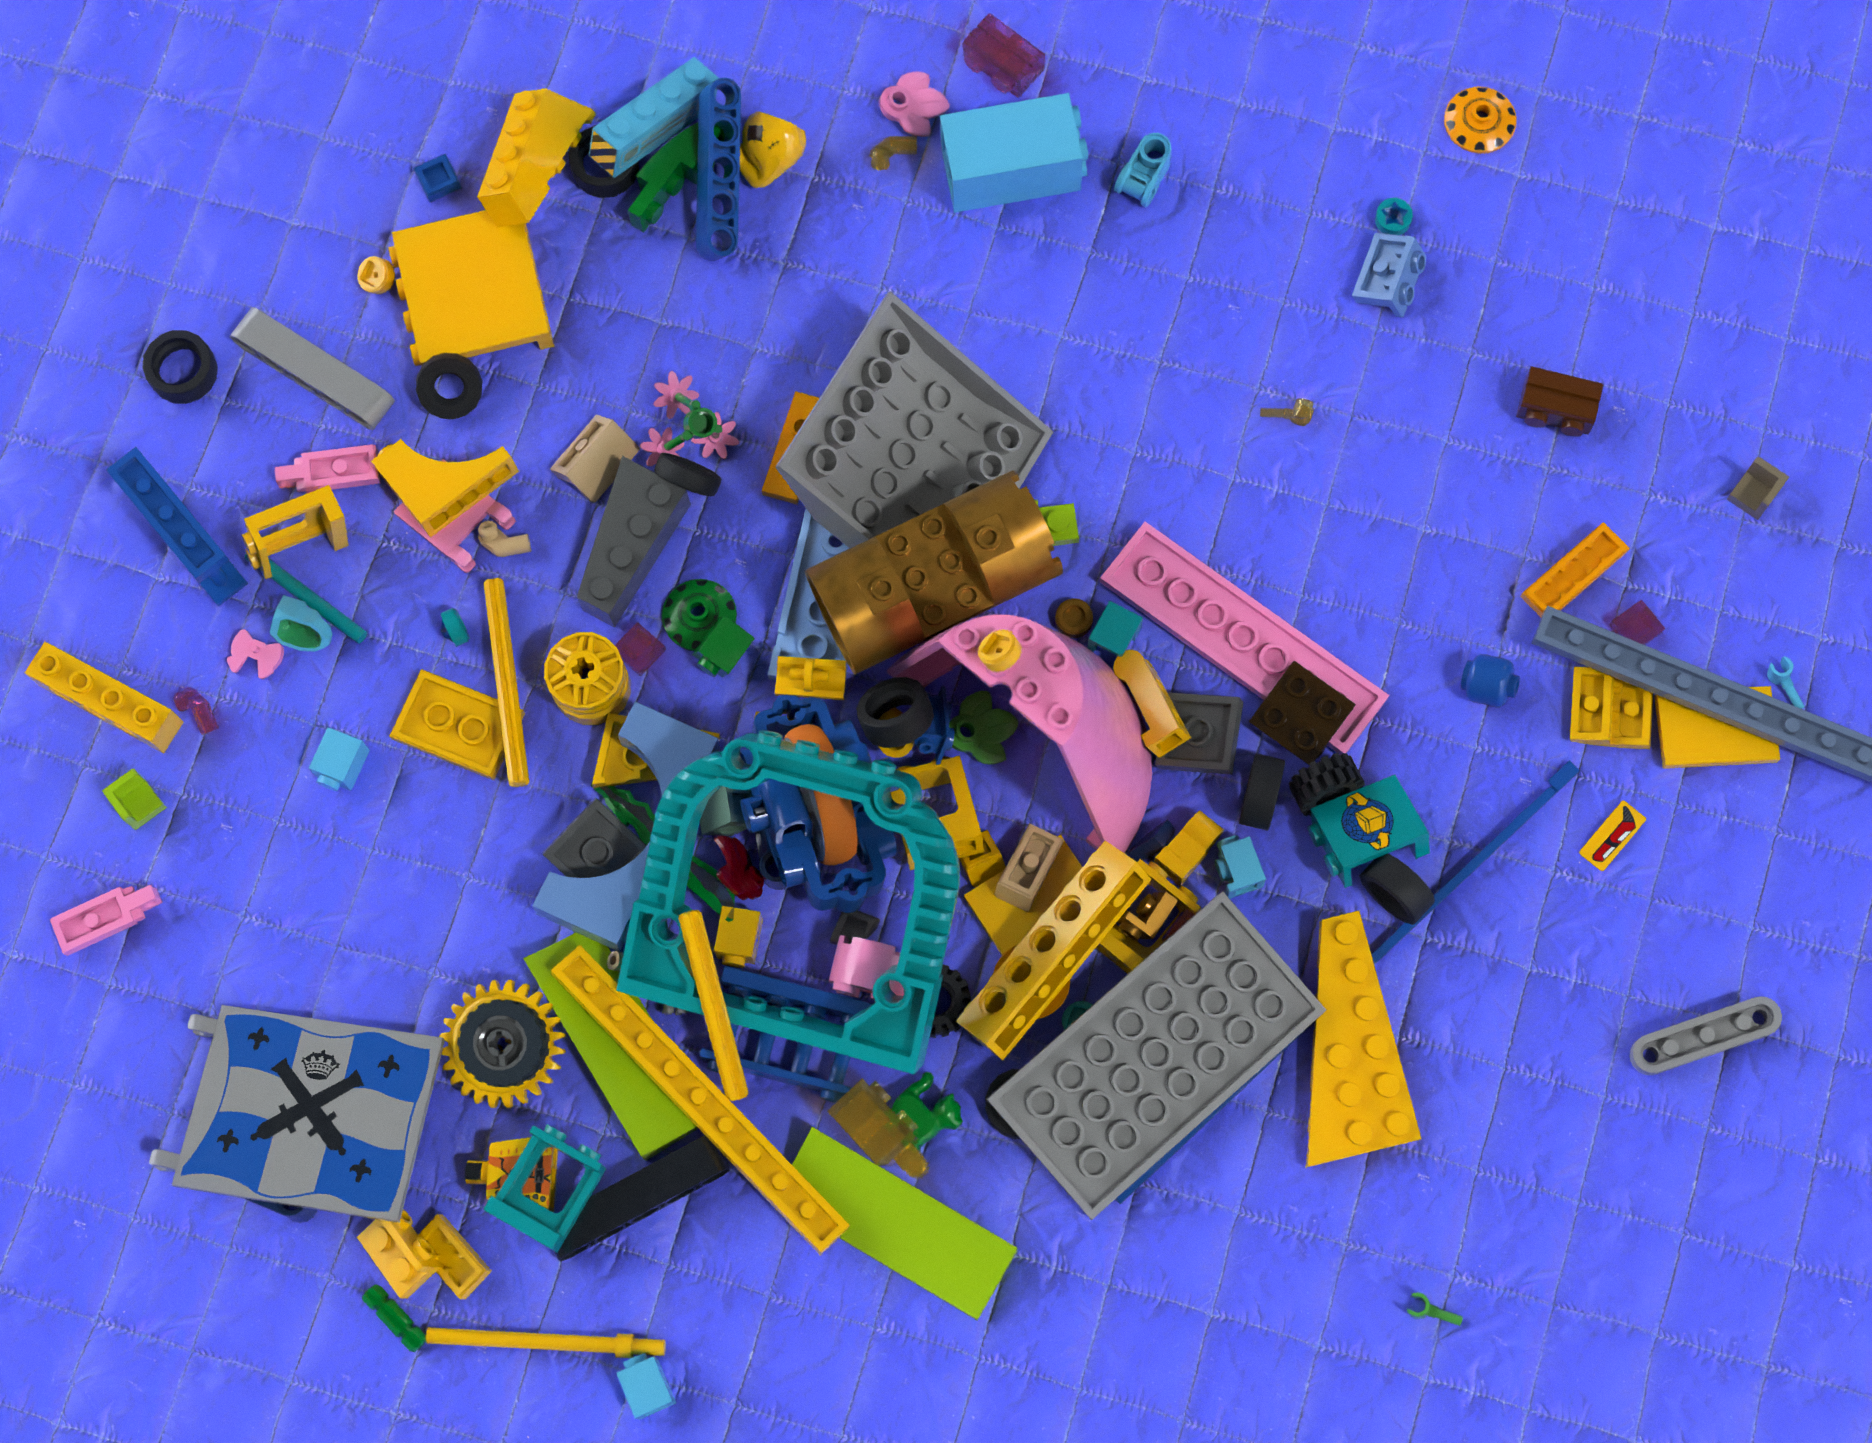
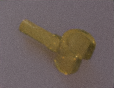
M1303 398L1296 399L1293 409H1260V417L1290 419L1291 422L1299 426L1307 425L1314 413L1313 402Z

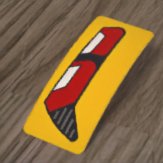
M1621 801L1579 851L1580 855L1600 871H1604L1643 825L1646 817L1626 801Z

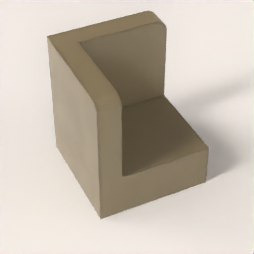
M1756 457L1727 500L1758 520L1786 483L1789 476L1762 458Z

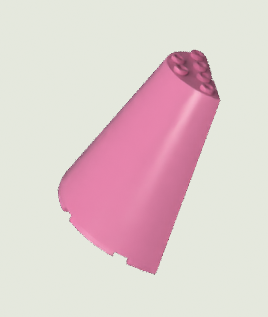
M987 615L961 623L925 640L901 656L887 670V673L893 678L908 677L919 681L925 688L938 677L951 671L952 667L963 664L990 688L997 684L1009 687L1012 692L1009 704L1059 746L1095 827L1087 837L1086 842L1097 850L1106 840L1123 853L1127 852L1137 835L1148 805L1152 780V755L1141 737L1142 734L1147 732L1135 699L1127 686L1115 675L1114 670L1098 655L1072 638L1029 619L1013 615ZM1002 629L1009 630L1022 646L1021 655L1017 662L1009 669L1001 672L990 671L979 659V646L990 633Z

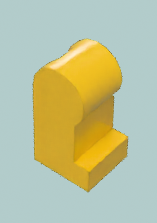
M1199 810L1175 838L1155 857L1154 863L1159 865L1168 874V878L1180 887L1208 855V851L1219 839L1224 829Z

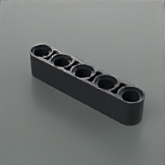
M703 1136L594 1194L589 1198L558 1253L554 1251L558 1261L567 1260L724 1176L731 1170L726 1157L706 1136Z

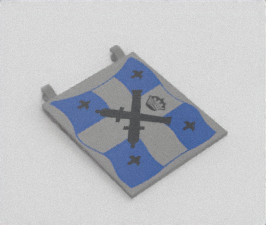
M226 1005L221 1006L218 1019L198 1014L190 1016L187 1025L188 1029L193 1030V1033L197 1036L213 1038L180 1154L154 1149L149 1163L160 1171L175 1172L172 1186L400 1223L445 1042L444 1038Z

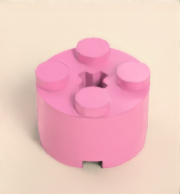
M840 935L828 982L833 983L832 989L838 994L859 998L861 991L870 993V998L874 999L873 986L875 981L891 966L898 964L900 953L895 952V946L853 937L851 944H849V939L844 935ZM890 980L889 986L892 992L903 996L904 988L900 982Z

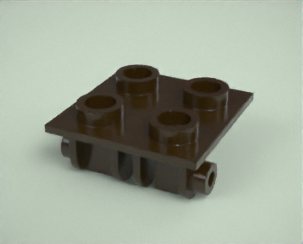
M1293 661L1249 722L1309 765V763L1322 755L1327 747L1326 745L1356 704L1299 663Z

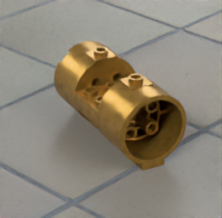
M1014 470L805 570L807 581L837 647H839L854 674L860 673L1063 574L1061 560L1059 557L1052 559L1050 553L1054 551L1053 544L1055 542L1027 486L1019 489L1015 484L1020 479Z

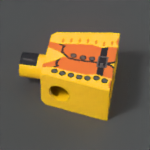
M531 1137L490 1143L488 1161H467L465 1169L466 1184L486 1185V1199L489 1200L491 1195L496 1197ZM548 1148L544 1151L525 1183L523 1194L525 1197L554 1213L558 1150Z

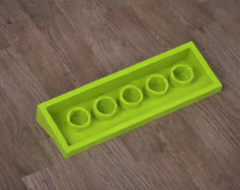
M575 932L523 959L549 1003L553 1004V1010L560 1017L562 1025L640 1156L647 1161L694 1132L698 1127L551 975V969L576 947L581 945L618 984L620 972L610 970L607 966V959L611 953L609 947ZM629 995L650 1017L639 997Z
M811 1127L792 1165L850 1225L849 1229L839 1239L978 1321L1015 1257L1018 1248L826 1134Z

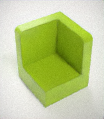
M134 768L102 790L120 817L135 830L167 808L149 782Z

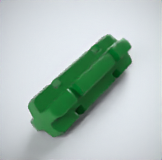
M375 1284L370 1287L362 1296V1300L371 1310L377 1311L376 1315L396 1337L402 1338V1344L409 1351L415 1352L419 1350L426 1342V1334L419 1327L413 1326L414 1321L394 1300L388 1299L389 1294L381 1286Z

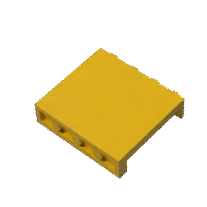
M483 210L392 232L394 246L389 247V253L393 267H399L401 278L396 279V286L401 301L406 300L409 311L403 312V318L407 332L414 333L416 343L410 345V350L415 366H422L433 356L442 353H455L468 358L535 341L538 342L540 350L555 347L526 223L497 227L488 212Z

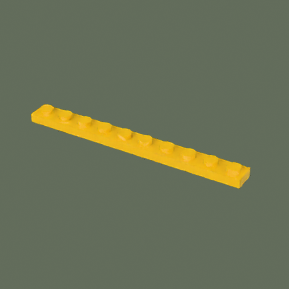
M581 945L576 947L551 969V975L820 1256L849 1229L850 1225L640 1006L628 994L616 991L617 983Z

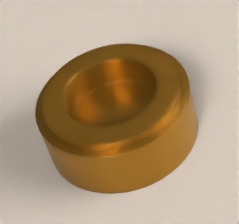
M1068 599L1062 602L1057 608L1055 623L1059 632L1070 638H1079L1089 632L1093 622V613L1090 606L1080 599Z

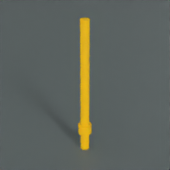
M428 1327L426 1332V1343L615 1353L616 1358H633L634 1354L640 1355L646 1353V1355L665 1356L666 1340L635 1338L634 1334L618 1333L617 1337L433 1327Z

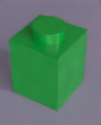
M723 616L717 620L692 655L699 660L697 666L712 677H715L717 674L724 677L731 672L755 638L727 616Z

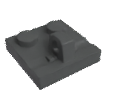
M1168 693L1191 739L1160 758L1156 756L1155 765L1163 770L1232 775L1243 708L1242 699L1229 696Z
M595 797L542 854L566 877L591 878L609 874L624 867L635 859L647 845Z

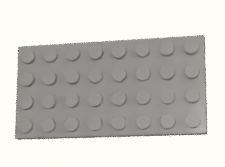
M1222 891L987 1098V1101L1092 1220L1320 1017L1326 1009Z

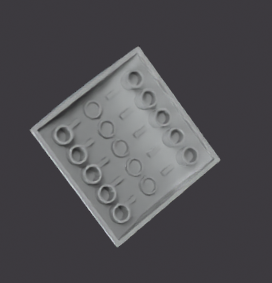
M890 291L881 301L775 468L812 517L847 547L852 548L1012 470L1019 476L1020 480L1015 482V484L1020 489L1053 431Z

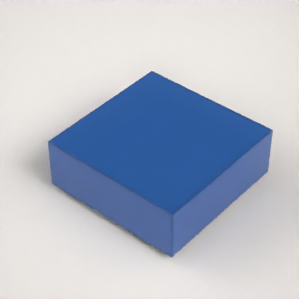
M446 153L413 168L429 203L462 188Z

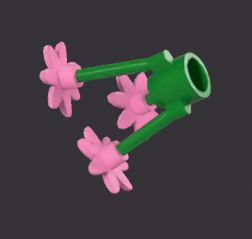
M670 371L668 375L669 385L660 382L654 384L655 388L663 395L657 398L653 405L655 407L667 405L666 413L669 419L674 417L677 408H679L686 414L683 420L685 431L672 439V429L670 427L665 429L662 436L654 428H650L648 433L652 442H642L640 444L641 449L652 453L646 462L647 466L655 465L661 453L679 456L676 451L683 448L684 442L689 439L695 444H705L702 452L703 458L709 457L715 449L722 459H726L727 450L725 445L737 446L739 444L737 438L728 435L735 428V421H729L721 426V417L718 412L713 413L710 409L701 408L700 402L694 400L699 397V393L687 390L692 382V376L690 375L679 382L676 373Z

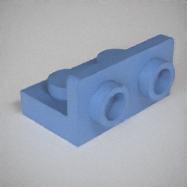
M1383 233L1374 234L1352 294L1356 303L1390 307L1395 317H1404L1407 306L1411 305L1414 299V287L1418 276L1424 271L1426 266V255L1416 238Z

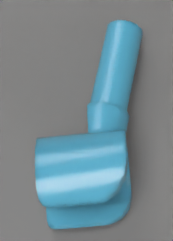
M1782 657L1780 663L1785 673L1776 671L1774 665L1770 663L1767 671L1768 680L1773 684L1782 686L1793 706L1800 709L1804 708L1805 706L1790 678L1793 671L1792 661L1788 657Z

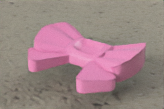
M242 629L237 633L232 642V656L227 658V663L231 671L237 673L248 657L256 659L258 663V677L263 680L273 674L274 670L281 664L284 656V647L279 643L267 645L253 639L247 630Z

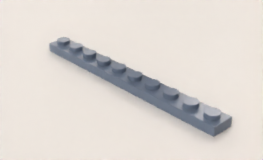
M1550 606L1545 608L1532 644L1872 783L1871 737Z

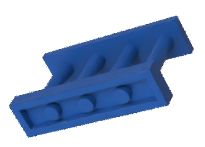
M137 447L106 469L218 606L248 584L229 561L225 553Z
M724 966L720 980L723 987L729 989L728 994L741 998L751 995L766 998L767 1005L777 1008L788 1006L789 1004L802 1007L806 1016L820 1020L825 1019L826 1014L841 1017L840 1023L843 1026L854 1014L873 1004ZM731 1023L735 1038L739 1025ZM761 1032L753 1061L740 1058L744 1073L821 1092L819 1098L833 1103L842 1104L844 1098L849 1100L854 1098L855 1092L853 1087L843 1085L850 1056L835 1053L828 1081L806 1075L813 1046L798 1042L790 1071L768 1066L776 1036ZM701 1048L699 1056L703 1062L708 1063L707 1069L719 1073L714 1051Z

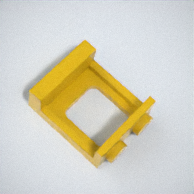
M329 485L244 518L247 532L241 535L247 548L245 549L246 555L253 570L260 568L265 580L272 577L268 556L326 533L335 551L349 546L345 517ZM304 513V520L264 537H261L259 534L260 530Z
M960 755L951 758L943 756L940 765H937L936 759H934L931 763L915 767L902 766L896 769L913 775L919 781L922 790L951 783L958 809L953 814L938 818L951 835L958 858L984 852L982 833ZM900 788L897 791L890 792L892 799L896 803H905L906 796ZM901 834L909 869L914 870V861L906 840Z
M1142 859L1137 863L1152 879L1148 885L1158 892L1166 891L1178 900L1175 906L1178 908L1179 913L1150 947H1144L1139 942L1124 935L1118 929L1119 926L1117 924L1111 928L1096 949L1127 974L1201 909L1197 904L1198 898L1194 893L1182 885L1179 888L1175 887L1166 879L1168 874L1159 865L1152 861L1147 864Z

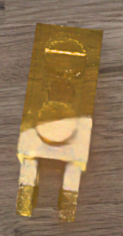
M862 1078L827 1112L876 1165L891 1167L896 1162L910 1177L923 1179L929 1173L930 1163L914 1146L920 1140L913 1133L918 1128L917 1124L903 1109L896 1114L890 1108L887 1102L892 1097L876 1080L869 1085Z

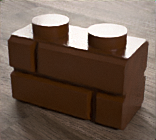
M1530 366L1525 377L1516 417L1524 419V422L1532 427L1542 428L1547 424L1561 428V432L1569 436H1581L1583 433L1589 435L1596 420L1604 385L1603 383Z

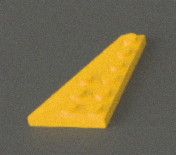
M1360 911L1322 919L1319 922L1318 978L1315 997L1325 1007L1326 1011L1315 1020V1029L1313 1030L1310 1079L1311 1100L1310 1117H1308L1309 1136L1305 1168L1422 1139Z

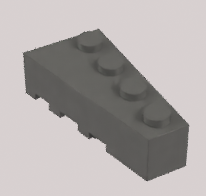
M624 456L621 458L577 594V599L583 611L614 628L691 505L686 489L663 479L658 474Z

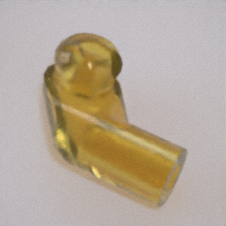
M890 136L883 139L870 150L871 167L874 170H886L890 165L889 157L895 154H917V136Z

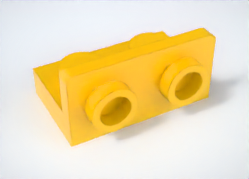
M404 1209L400 1223L375 1219L357 1236V1239L398 1297L408 1299L441 1266L434 1258L435 1251L427 1240L418 1236L411 1226L413 1224L412 1218Z

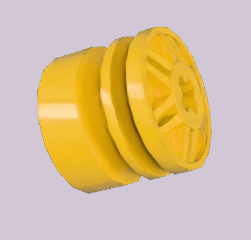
M576 632L562 638L551 648L544 663V679L557 707L569 720L582 725H600L606 722L608 713L619 714L625 708L631 695V679L618 648L610 640L593 632ZM589 668L588 678L581 679L583 669Z

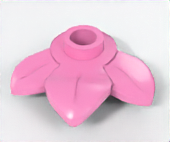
M910 72L902 75L897 85L886 88L879 98V106L885 118L895 122L898 121L905 132L919 137L930 136L931 127L929 119L944 114L949 109L950 104L941 92L928 88L930 76L924 72ZM893 99L898 100L902 104H896Z

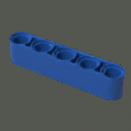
M726 77L719 78L707 85L699 95L696 248L700 256L709 261L718 260L730 255L735 251L738 244L741 91L735 81ZM715 89L723 92L726 99L725 105H721L716 101L714 96ZM714 125L719 126L724 131V142L719 141L715 137ZM714 161L722 165L724 169L723 178L715 175L712 167ZM713 198L719 199L723 204L722 215L714 211L712 207ZM712 234H716L721 238L723 244L721 251L713 247L711 243Z

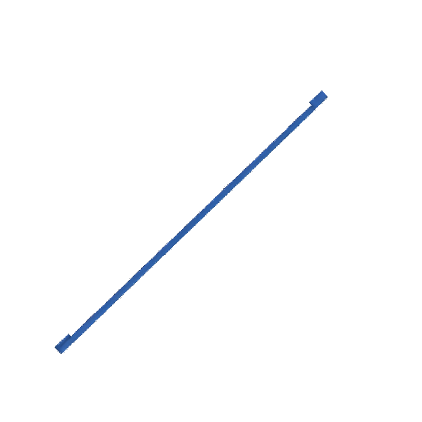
M1569 760L1548 780L1552 786L1546 789L1531 805L1523 810L1496 838L1434 895V904L1415 924L1404 923L1391 937L1371 954L1374 965L1575 777L1580 770ZM1301 1034L1115 1200L1121 1205Z

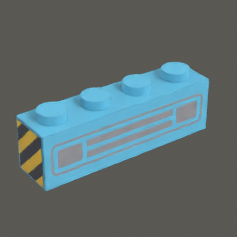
M693 57L593 127L589 157L613 178L617 177L698 119L700 92L704 87L719 79V77ZM715 89V91H714L715 99H716V95H717V90H718V89Z

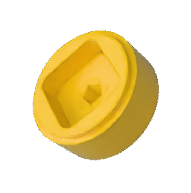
M371 256L366 258L358 269L357 278L359 285L363 290L370 293L383 294L387 292L395 280L393 265L388 260L380 257Z
M997 630L983 639L978 649V656L988 670L1001 672L1009 669L1017 662L1022 652V646L1011 631Z

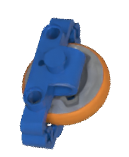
M782 695L774 701L771 709L759 712L754 718L752 733L759 734L760 730L776 732L782 735L784 741L795 744L797 740L811 741L819 744L822 751L833 754L835 750L853 752L858 755L857 760L872 764L866 744L860 743L852 721L848 719L833 724L828 707L821 698L809 697L801 700L795 695ZM748 748L740 750L741 759L745 763L752 765V752ZM889 757L879 759L893 763ZM769 779L759 786L751 788L752 797L741 800V810L747 829L750 833L764 830L784 887L790 888L803 884L808 900L815 909L824 911L836 908L844 913H853L861 908L865 898L875 896L882 890L886 877L883 859L896 856L897 845L893 831L874 824L866 815L862 803ZM892 786L890 792L897 791L899 788ZM857 853L861 864L865 865L867 872L863 873L855 868H845L838 872L833 883L822 885L817 859L824 865H839L847 862ZM843 886H848L850 891L856 890L855 895H850L848 890H843Z

